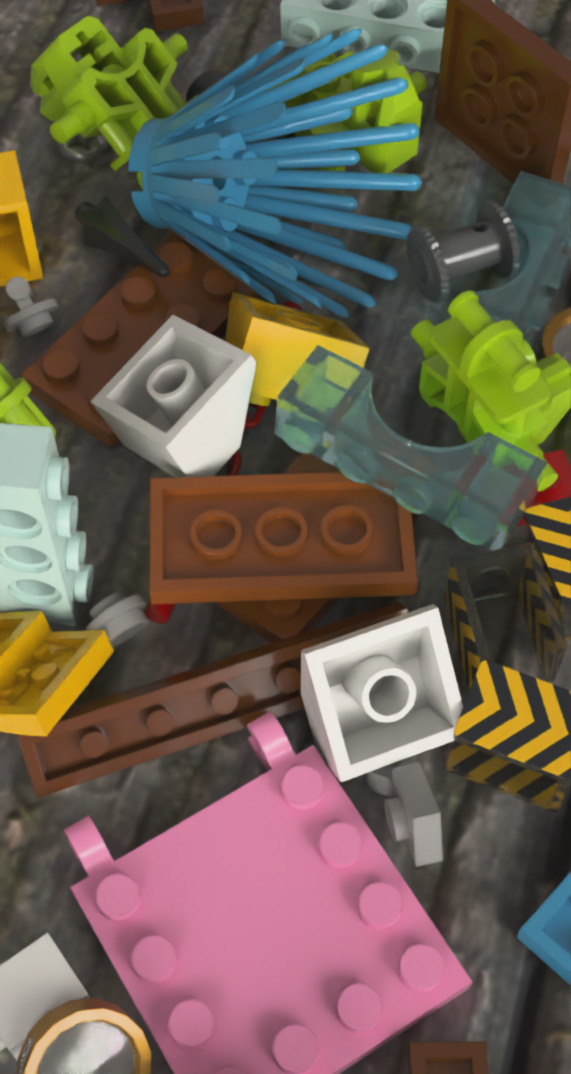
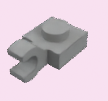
M416 755L401 760V763L396 766H384L365 773L366 782L373 791L391 797L384 800L385 815L394 842L406 841L415 867L443 861L441 812L422 767L417 762Z

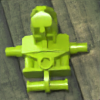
M86 16L60 34L31 65L30 85L33 93H38L41 97L40 113L54 122L50 126V133L53 139L60 144H65L77 134H82L84 138L103 135L119 156L110 164L114 172L129 161L134 138L145 122L153 118L171 116L187 104L170 82L178 64L176 59L188 50L185 38L175 33L161 42L152 29L145 27L125 46L120 48L100 20L91 16ZM80 54L82 59L76 62L74 58ZM137 172V181L143 189L142 172Z
M388 48V52L380 60L336 77L325 85L284 101L287 109L391 79L404 78L408 82V88L403 93L352 107V116L344 121L293 134L297 137L381 126L389 127L405 123H414L420 130L422 102L419 100L418 94L427 89L426 78L419 71L409 75L404 65H399L398 51ZM348 51L338 58L332 53L305 67L300 74L272 88L352 56L355 53ZM286 134V135H282V136H278V137H279L280 139H283V138L287 137V136L290 135V134ZM419 135L415 139L342 149L356 150L360 155L359 163L370 172L390 173L417 155ZM346 166L320 167L311 169L313 171L345 172ZM285 169V170H302V169Z
M470 290L458 295L449 305L448 313L452 318L436 326L429 319H425L417 323L411 331L412 338L424 351L423 354L426 359L422 361L419 384L420 394L430 408L437 407L445 411L456 422L459 433L472 450L476 466L484 476L491 477L513 466L517 472L523 473L537 491L546 490L554 484L558 474L545 460L543 451L538 445L544 442L571 408V365L558 352L536 361L535 354L529 343L523 338L522 331L511 320L495 322L478 302L479 297L476 293Z

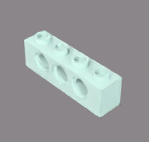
M282 0L280 4L281 40L286 39L284 46L299 48L303 45L313 44L332 32L333 40L348 31L360 28L362 33L359 39L334 52L335 55L341 56L348 51L356 54L373 46L383 44L389 49L398 51L399 65L439 73L447 0Z
M0 423V612L42 610L48 623L76 626L80 602L89 603L91 600L94 568L92 564L85 563L86 533L76 529L78 499L77 496L68 495L69 460L67 457H59L52 427Z

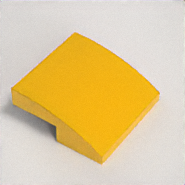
M42 610L0 612V731L47 737L113 654L114 649L105 630L52 632Z

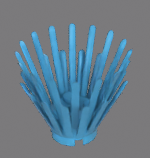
M353 29L333 40L332 32L313 44L303 45L243 81L233 85L278 54L284 48L286 39H282L258 54L257 52L171 116L153 118L145 122L134 138L128 163V172H142L144 191H131L133 203L142 219L156 229H171L271 303L276 304L274 294L248 274L295 303H303L304 299L319 309L323 306L345 318H348L349 315L343 305L297 280V277L328 289L364 307H374L376 305L375 300L369 294L328 276L234 229L386 280H394L398 277V271L395 267L347 251L346 244L339 238L280 221L272 215L407 240L408 233L412 228L407 223L349 213L355 211L358 206V202L354 197L283 187L415 191L419 189L422 183L421 178L417 174L285 169L355 165L360 160L359 153L354 149L342 148L412 140L418 137L420 132L416 124L405 123L389 127L381 126L257 142L344 121L352 116V107L403 93L408 88L407 80L395 78L287 109L284 101L325 85L336 77L380 60L388 52V47L383 44L373 46L272 88L300 74L305 67L354 43L359 39L362 29Z

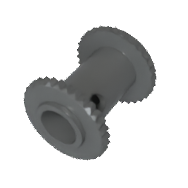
M491 200L482 202L479 208H477V223L438 237L433 236L431 231L421 224L415 225L410 229L407 236V254L410 267L420 290L430 301L434 303L444 302V300H447L446 297H448L449 292L448 287L450 285L448 281L487 267H492L493 271L504 279L513 277L516 274L520 265L518 237L509 215L498 203Z

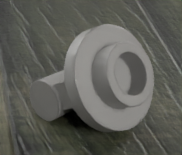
M22 277L11 278L6 285V292L12 303L20 311L3 322L6 331L14 332L19 330L24 338L39 333L53 325L54 321L51 315L59 309L56 299H47L34 304V294L27 280Z

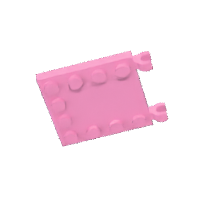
M269 711L247 724V728L252 735L248 737V742L258 759L267 769L266 773L116 861L111 857L89 815L64 829V833L69 840L68 843L87 875V878L70 887L72 894L173 1074H340L468 990L473 982L314 745L295 754L279 721Z

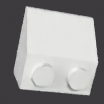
M172 315L90 402L125 447L175 478L214 476L241 446L256 361L251 354Z
M434 604L301 650V696L316 749L340 782L460 739L454 734V729L463 705L439 609Z

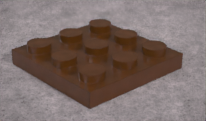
M447 0L434 119L545 209L560 199L571 150V61L499 8L492 0Z

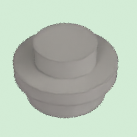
M116 592L100 601L91 609L89 614L93 621L87 626L86 630H105L109 642L114 649L132 639L148 625L149 619L143 612L146 603L139 594L126 598L123 592Z

